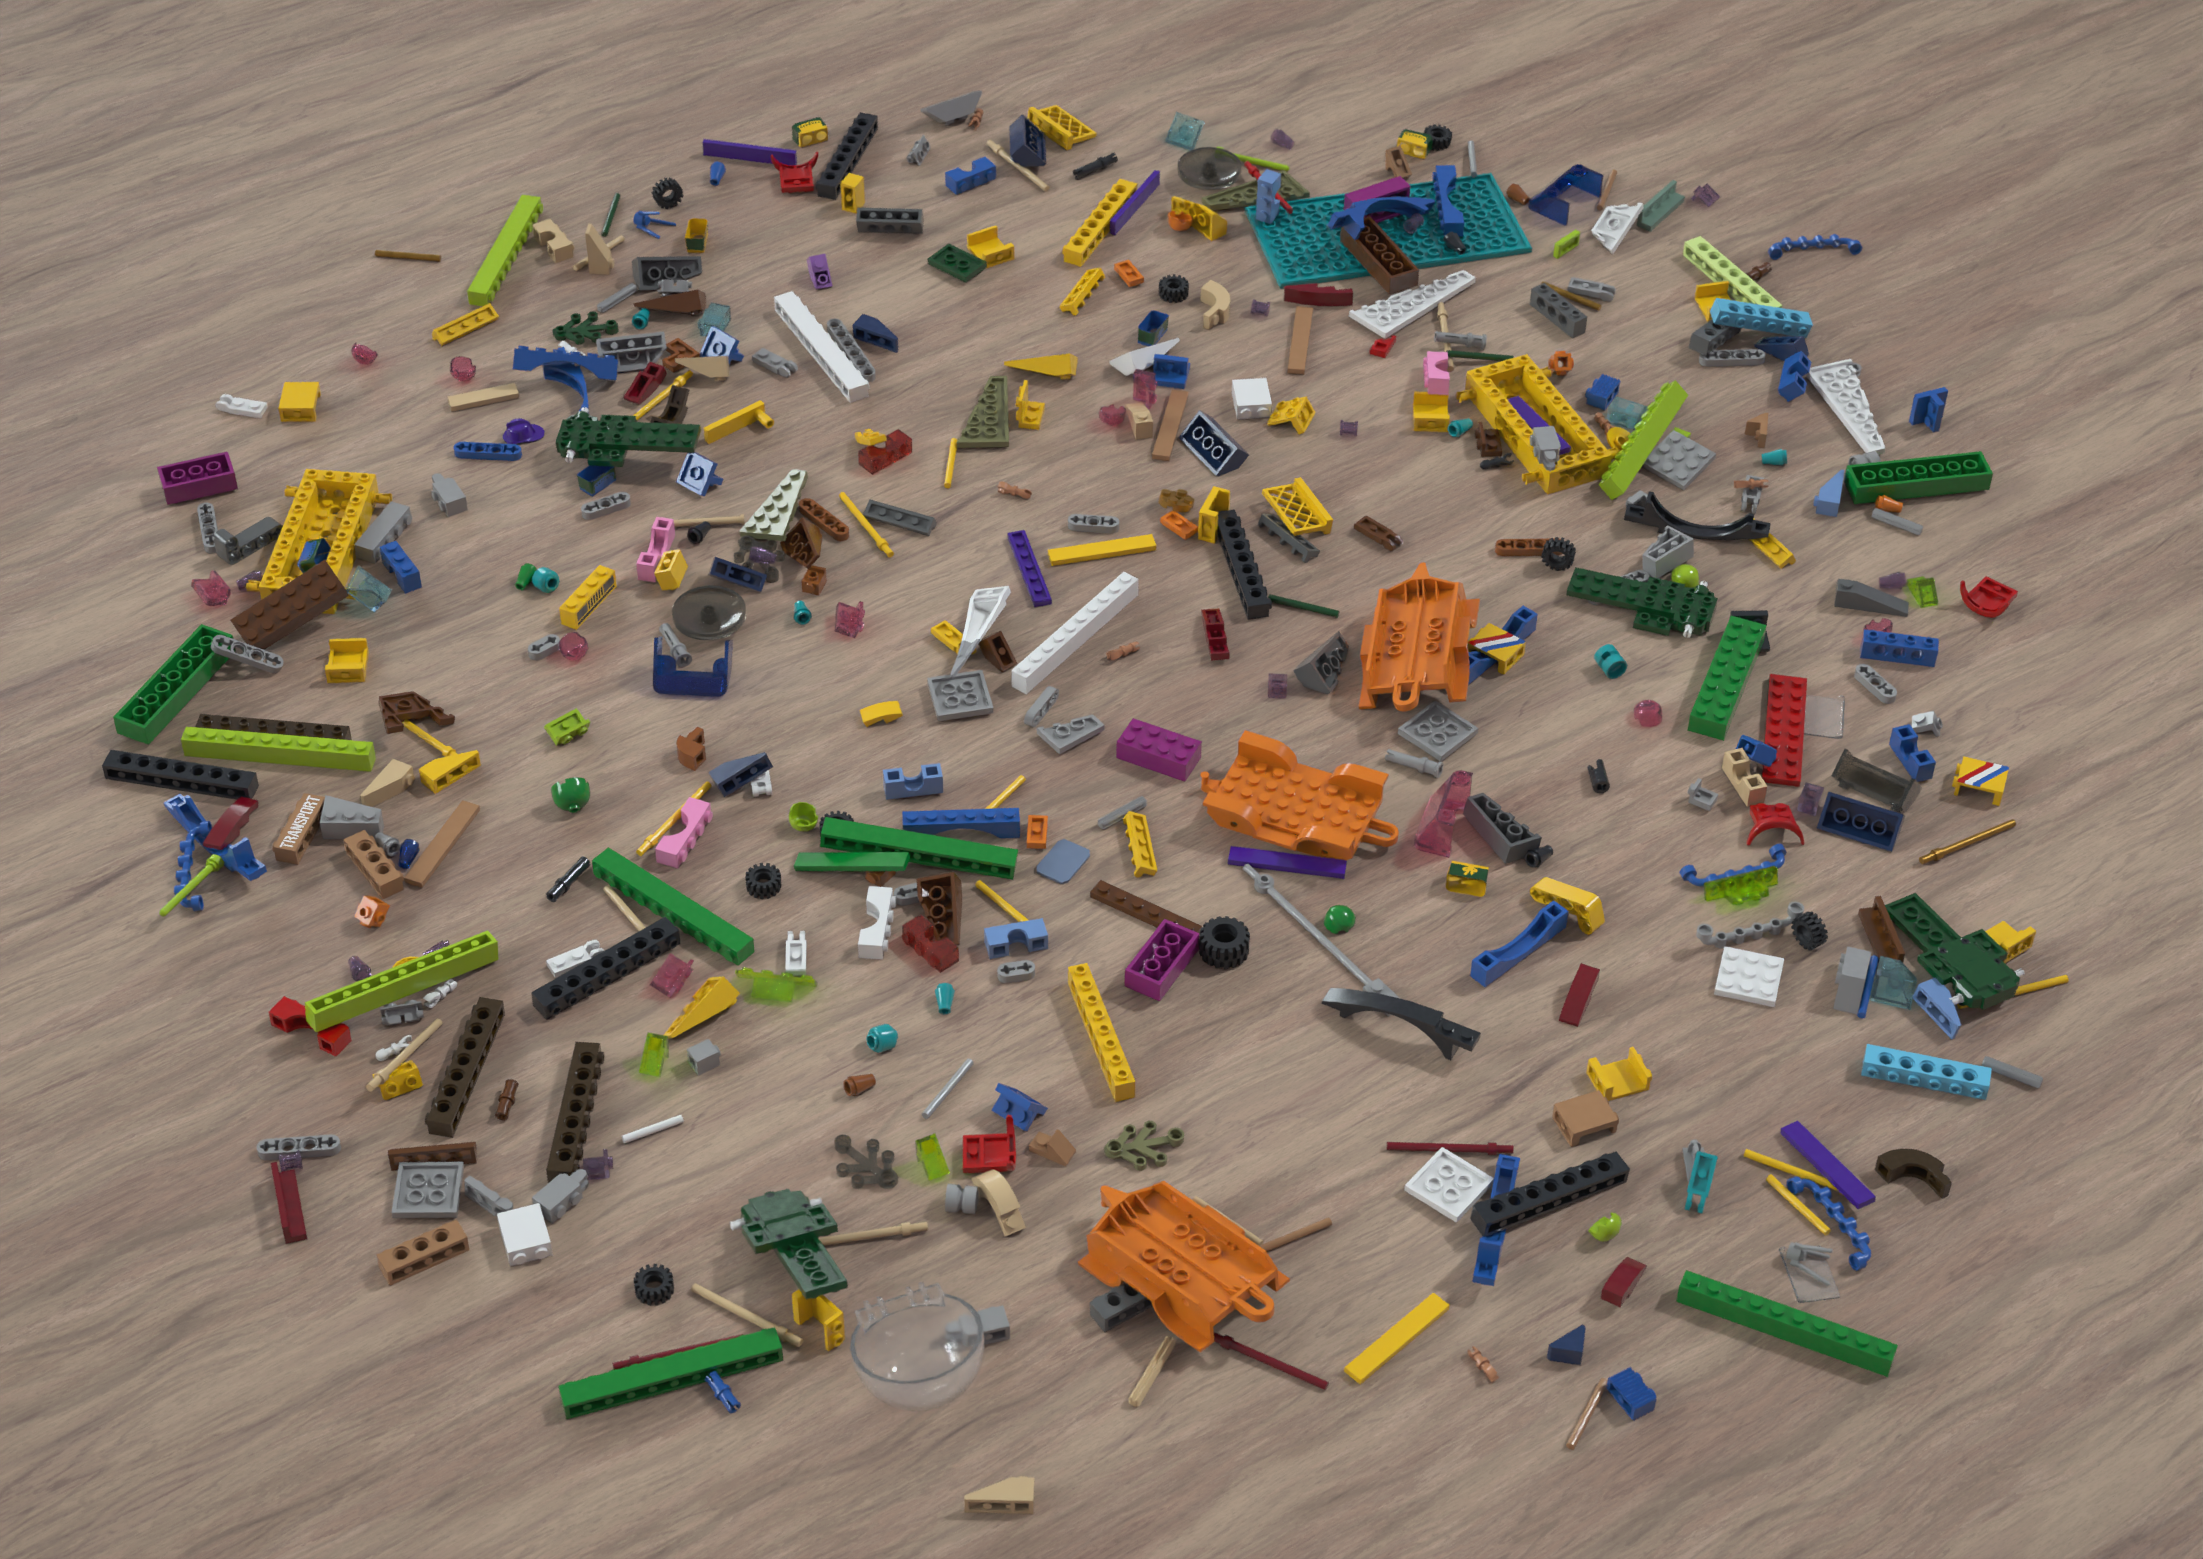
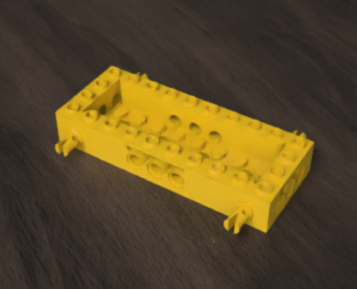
M1526 354L1467 371L1465 390L1456 392V399L1459 400V403L1470 399L1494 429H1499L1500 437L1529 471V473L1522 474V481L1525 482V485L1537 481L1548 495L1602 479L1601 476L1608 471L1611 459L1615 458L1619 450H1616V447L1607 450L1548 380L1552 376L1551 369L1548 370V366L1539 369ZM1519 396L1549 426H1554L1555 431L1571 446V452L1559 455V460L1555 462L1554 470H1546L1543 464H1539L1537 457H1534V447L1530 445V435H1532L1533 430L1518 414L1517 410L1513 408L1508 399Z
M306 469L299 487L286 485L285 497H294V500L261 582L248 580L246 584L248 592L260 591L261 600L303 574L297 563L305 543L324 538L331 547L330 552H327L329 555L326 562L345 588L356 559L354 544L367 530L376 503L389 504L392 501L391 493L379 494L376 474ZM345 588L349 595L345 599L356 600L357 589ZM339 602L323 613L335 614Z

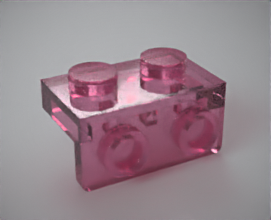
M1135 369L1133 400L1145 402L1149 410L1152 404L1156 403L1157 399L1155 394L1157 387L1155 373Z
M215 570L211 571L209 579H192V588L207 606L227 604L231 589Z
M859 601L856 607L838 602L835 615V632L855 638L858 632H862L864 628L862 620L865 614L862 601Z
M670 953L650 985L670 998L674 992L679 993L683 987L684 982H682V979H688L693 971L691 965L694 961L690 959L688 963H685Z

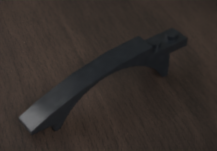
M1650 491L1648 492L1645 507L1627 503L1624 516L1626 521L1658 527L1657 533L1663 534L1665 527L1668 525L1691 538L1710 540L1766 538L1769 535L1771 523L1753 520L1754 514L1748 513L1737 521L1723 525L1710 526L1691 523L1670 513L1659 502L1654 492Z
M1330 988L1322 1000V1004L1339 1010L1340 1017L1347 1018L1354 1013L1363 1011L1383 1012L1399 1017L1413 1024L1432 1039L1448 1060H1452L1459 1047L1472 1052L1481 1036V1033L1443 1018L1444 1012L1380 993Z

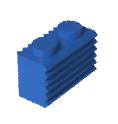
M1604 374L1599 379L1596 378L1592 388H1588L1585 393L1587 398L1586 404L1606 410L1619 393L1620 380Z
M1745 735L1740 737L1736 749L1743 748L1752 761L1768 767L1772 765L1776 759V749Z
M1631 1367L1608 1378L1606 1389L1633 1421L1655 1409V1392L1643 1383L1641 1375L1638 1372H1634Z

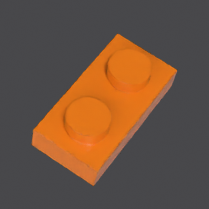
M1130 260L1114 264V270L1129 287L1144 283V277Z
M1170 511L1160 518L1162 525L1184 540L1198 532V526L1176 511Z
M1028 815L1027 848L1046 849L1048 816Z

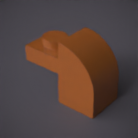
M696 727L687 737L680 735L676 741L679 762L694 771L706 760L705 746H703L705 743L704 729Z

